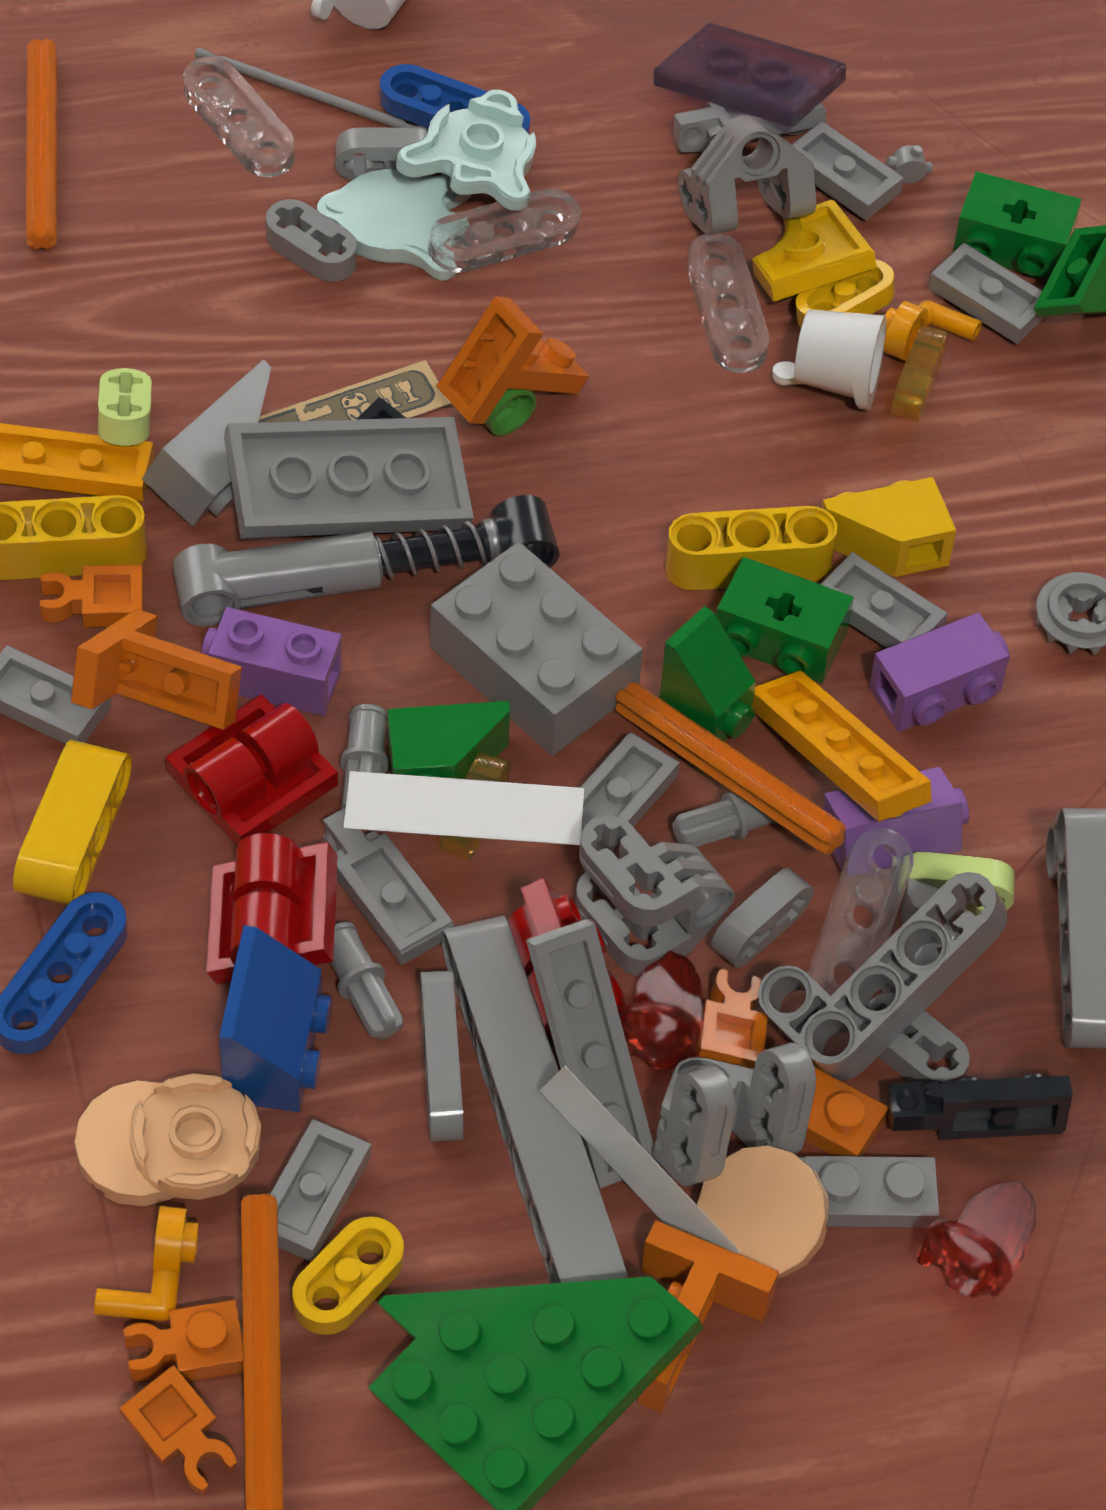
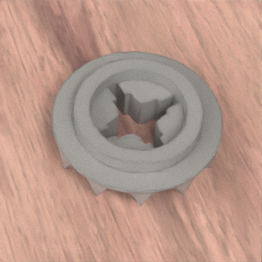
M1073 572L1057 576L1045 584L1036 602V626L1043 627L1047 631L1049 643L1060 641L1066 644L1070 654L1078 648L1089 649L1095 656L1102 647L1106 646V579L1090 573ZM1095 608L1091 622L1084 618L1077 622L1070 621L1073 610L1080 614Z

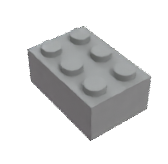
M519 541L431 604L430 648L489 701H509L510 719L551 756H554L612 712L617 703L615 699L616 693L620 689L624 690L630 682L640 683L643 649Z

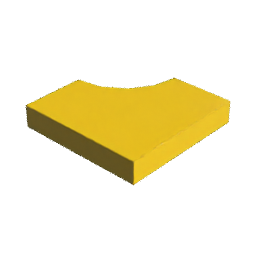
M834 200L816 204L815 212L811 215L784 219L785 233L782 240L772 249L752 258L754 276L773 302L877 268L875 252Z

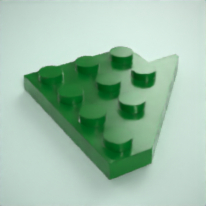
M651 1276L384 1295L378 1302L379 1306L414 1341L368 1388L391 1413L494 1510H531L704 1327L697 1316Z

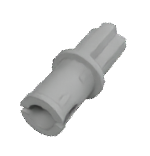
M361 704L351 709L348 748L344 750L340 757V766L345 772L342 809H346L350 771L385 774L388 770V757L384 753L387 712L380 706Z
M728 792L722 795L720 802L679 814L672 823V828L679 844L698 847L730 836L737 841L747 837L748 831L777 822L741 797Z
M351 922L335 924L334 962H330L339 979L337 990L341 997L352 1002L370 1036L377 1037L380 1041L389 1039L393 1033L402 1029L403 1017L383 982L385 970L379 963H374L371 960L357 934L356 927Z

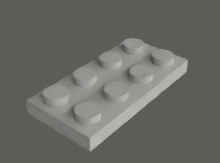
M454 417L227 424L224 440L241 538L338 535L371 530L372 533L418 531V529L439 531L442 525H446L450 530L462 529L465 522L472 523L474 519Z

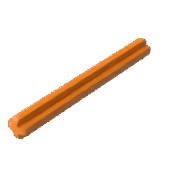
M34 38L27 45L26 236L27 245L33 250L40 248L50 250L57 243L56 44L48 38L42 41Z
M630 682L624 690L620 689L616 693L615 699L617 703L615 709L619 714L822 854H831L837 847H841L844 844L846 826L843 822L639 683Z
M253 1194L243 1197L241 1201L246 1510H283L278 1208L275 1196Z

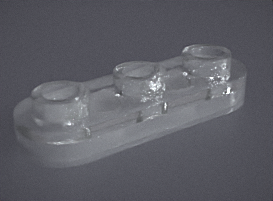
M213 56L195 59L186 66L183 72V88L186 100L249 172L261 177H274L287 172L295 161L294 136L235 67L227 60Z
M548 188L531 192L528 206L519 211L509 210L495 202L448 215L434 223L427 245L428 254L436 265L445 270L466 272L561 245L570 241L575 236L581 218V208L570 194L562 190Z
M721 233L701 235L694 239L689 246L687 272L713 358L721 367L732 372L746 373L754 371L766 361L769 332L743 249L734 238Z
M888 828L871 829L861 835L848 851L808 970V974L830 996L841 987L833 976L834 968L837 965L848 967L852 974H854L890 937L913 867V853L909 843L901 834ZM881 848L890 853L892 857L891 868L882 869L874 863L873 852L875 849ZM855 907H865L871 912L873 922L870 927H861L854 921L853 912Z

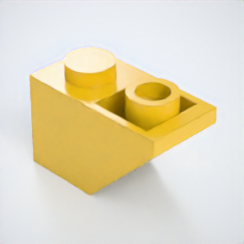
M933 477L915 481L902 480L886 487L857 493L844 492L833 498L823 499L822 509L827 510L837 523L835 551L846 556L853 552L892 577L949 566L956 528Z

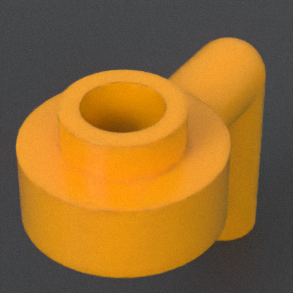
M930 300L922 301L919 305L904 301L897 309L889 308L885 314L887 323L884 353L903 361L910 360L916 352L928 325H933L974 342L981 331L982 321Z
M160 1206L154 1245L151 1293L97 1288L94 1315L153 1321H167L170 1319L169 1310L176 1309L182 1262L195 1263L199 1223L187 1222L186 1208Z

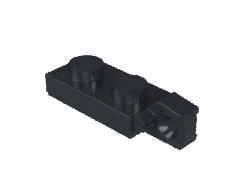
M1028 1074L1020 1078L1003 1079L966 1077L957 1081H944L941 1083L934 1081L928 1084L921 1080H914L889 1085L887 1105L889 1107L888 1113L892 1131L933 1130L937 1131L938 1140L1063 1134V1131H1066L1073 1092L1069 1075L1045 1076L1042 1074Z

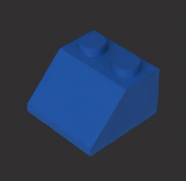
M244 925L219 1035L222 1078L231 1082L232 1088L239 1091L244 1097L246 1094L255 1106L300 1112L305 1088L315 1090L317 1087L321 1066V1051L313 1050L316 1033L327 1034L332 1011V996L322 995V970L257 927Z

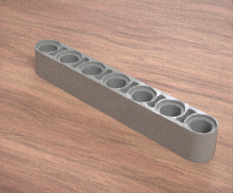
M498 916L441 930V943L447 970L453 971L454 991L550 1284L628 1278L625 1264L581 1135L539 1091L559 1070L505 916Z

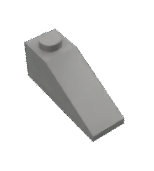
M264 360L257 364L165 445L142 477V480L192 527L209 511L216 517L220 516L235 501L224 433L228 423L259 422L272 368Z

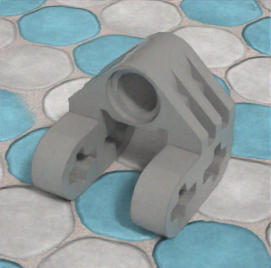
M739 115L730 119L717 133L692 168L683 169L679 172L678 187L683 209L688 218L706 235L729 232L737 228L736 178H741L745 182L757 180L758 188L764 201L784 219L811 215L816 209L813 162L785 139L749 115ZM759 137L756 149L750 155L742 157V150L745 144L750 139Z
M601 815L591 819L581 832L579 858L586 872L577 883L575 903L583 920L591 918L595 922L604 939L607 953L626 973L635 976H650L688 955L733 903L735 898L734 890L699 849L693 845L661 841L650 847L629 822L614 815ZM603 841L609 847L617 843L620 844L619 857L617 858L608 848L597 851V842ZM635 880L642 889L646 891L653 890L654 894L650 896L646 893L641 894L635 887ZM598 891L603 897H608L614 904V910L603 899L592 902L593 893ZM630 931L640 941L651 938V948L646 949L640 943L630 947Z
M788 1043L763 1050L758 1054L754 1069L699 1057L679 1062L673 1072L662 1103L661 1119L658 1124V1137L654 1146L653 1157L682 1186H692L715 1179L721 1175L725 1165L731 1132H734L748 1148L768 1145L792 1152L793 1154L798 1153L805 1142L816 1089L815 1068L809 1054L799 1044Z

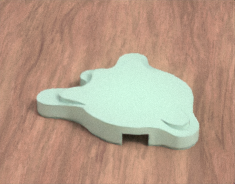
M497 89L490 90L481 97L470 99L468 109L450 112V104L446 105L431 120L428 134L423 140L405 146L398 152L396 168L405 176L421 177L434 173H443L451 177L450 188L457 194H489L499 204L509 210L519 211L528 206L530 189L524 177L530 171L534 159L536 137L534 132L529 135L522 127L523 116L518 111L515 97L509 92Z
M381 169L360 175L341 189L324 195L317 204V211L354 235L357 242V255L372 261L410 264L423 269L434 279L447 281L457 273L458 257L452 249V245L464 237L467 232L466 217L449 210L471 198L472 194L460 195L452 191L450 188L451 177L446 174L408 177L400 173L398 169Z

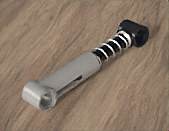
M518 495L499 503L493 509L490 519H482L477 527H474L467 521L463 524L462 529L450 530L446 525H442L438 533L427 534L423 529H418L415 536L405 538L396 532L392 540L381 541L377 535L374 537L372 531L368 530L231 552L215 544H198L181 551L174 558L172 569L184 620L192 625L205 627L219 625L226 607L241 610L376 589L381 587V581L385 574H388L389 578L393 580L394 573L412 570L413 575L416 576L418 569L435 567L436 571L440 572L441 566L459 563V567L463 569L464 562L482 560L483 564L486 565L518 541L549 568L558 561L560 553L546 503L540 497Z

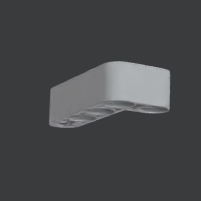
M1061 808L1048 829L1046 864L1049 879L1058 880L1063 1038L1066 1048L1106 1049V809Z
M965 872L957 874L949 879L831 996L808 973L799 967L786 965L777 967L767 973L760 983L758 991L760 1006L792 1043H797L806 1050L812 1063L819 1070L838 1080L854 1078L862 1073L1001 935L1007 922L1006 907L989 879L979 873ZM971 902L977 907H984L977 916L970 911L964 912L963 909ZM946 923H949L955 933L958 931L959 936L955 940H952L944 928ZM930 943L942 945L941 954L934 962L923 966L914 964L915 954L919 948ZM883 988L896 989L895 999L890 1006L879 1011L869 1010V1001L875 992ZM797 990L806 991L805 1002L801 1008L791 1013H782L780 1011L781 1003L786 995ZM841 1032L850 1034L849 1044L842 1053L831 1057L823 1055L824 1044L828 1038Z

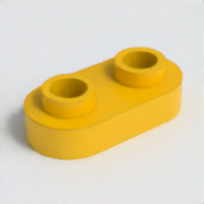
M876 260V269L799 293L796 298V314L799 327H802L805 314L809 309L873 314L885 307L893 300L895 295L893 269L887 263Z
M379 1217L356 1219L349 1223L298 1275L292 1289L293 1311L296 1319L304 1328L322 1335L335 1334L345 1330L399 1275L404 1262V1242L396 1226ZM366 1253H376L382 1259L376 1264L369 1265L360 1261L359 1258ZM330 1298L335 1300L338 1305L331 1310H321L315 1306V1303L320 1299Z

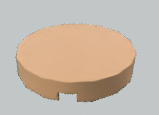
M192 1073L167 1079L154 1088V1094L149 1096L144 1103L140 1102L133 1113L129 1138L136 1168L152 1187L174 1198L202 1200L225 1194L247 1178L259 1158L262 1131L255 1104L246 1094L244 1097L239 1091L232 1088L231 1082L219 1076Z
M137 1080L113 1086L93 1099L79 1118L74 1143L81 1174L90 1185L92 1183L95 1188L103 1191L104 1197L118 1204L148 1206L173 1198L152 1187L137 1170L129 1138L134 1111L141 1101L144 1103L149 1096L154 1094V1088L161 1083Z
M768 1145L742 1148L726 1157L721 1175L703 1183L697 1206L740 1250L739 1255L778 1270V1278H783L807 1265L823 1245L828 1229L826 1228L828 1221L827 1210L829 1211L828 1194L817 1172L792 1152Z

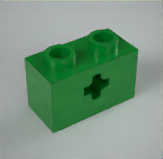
M975 171L959 216L953 252L963 243H966L1006 269L1049 279L1075 230L1082 199Z
M743 557L717 607L716 616L741 657H751L781 668L787 674L801 670L813 681L823 684L847 635L854 596Z

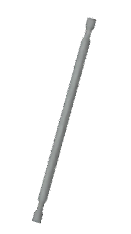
M199 47L196 49L195 57L198 59L218 63L221 67L384 125L393 128H420L429 131L428 128L411 125L403 119L231 58L211 54L208 50Z

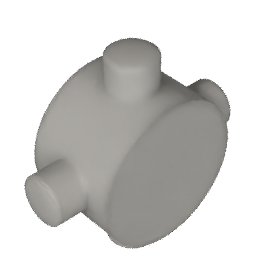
M919 145L903 146L897 149L892 156H888L886 160L888 167H893L896 173L904 177L903 183L918 182L925 177L926 173H931L933 168L932 162L925 161L923 149Z

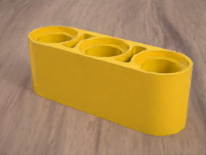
M110 495L0 502V580L41 578V575L50 572H59L67 576H81L83 574V566L142 565L147 557L145 514L142 506L135 499L128 496Z
M815 506L700 512L681 515L669 527L665 573L669 581L684 590L726 589L742 558L746 557L812 582L820 581L831 570L837 536V523L827 510Z
M72 739L66 743L17 857L13 875L14 892L68 905L72 900L85 893L128 788L132 770L131 754Z

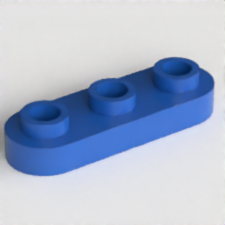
M413 64L393 66L386 70L380 79V102L382 107L394 116L429 128L430 122L436 113L446 105L450 104V112L468 109L470 99L481 97L488 92ZM517 103L518 111L523 116L522 127L530 135V114L524 106Z
M91 892L80 895L72 900L0 994V1045L4 1049L16 1054L38 1052L52 1042L126 941L128 933L126 913L124 907L116 898L101 892ZM94 928L105 930V933L100 936L86 934ZM57 975H68L71 977L64 983L51 981ZM23 1022L36 1024L35 1027L28 1030L16 1029L17 1025Z

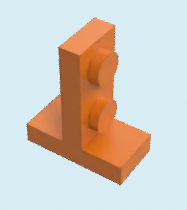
M495 296L436 387L469 423L484 424L508 388L578 394L590 376L574 360L576 354L567 344L552 337L547 338V340H541L544 333L510 298Z
M135 609L77 647L71 703L94 709L113 695L119 694L222 730L235 722L242 666L155 638L157 615Z
M656 1220L644 1244L641 1272L671 1284L668 1292L697 1316L702 1325H704L714 1302L764 1322L774 1299L779 1274L778 1270ZM699 1334L639 1396L638 1404L662 1414L664 1413Z

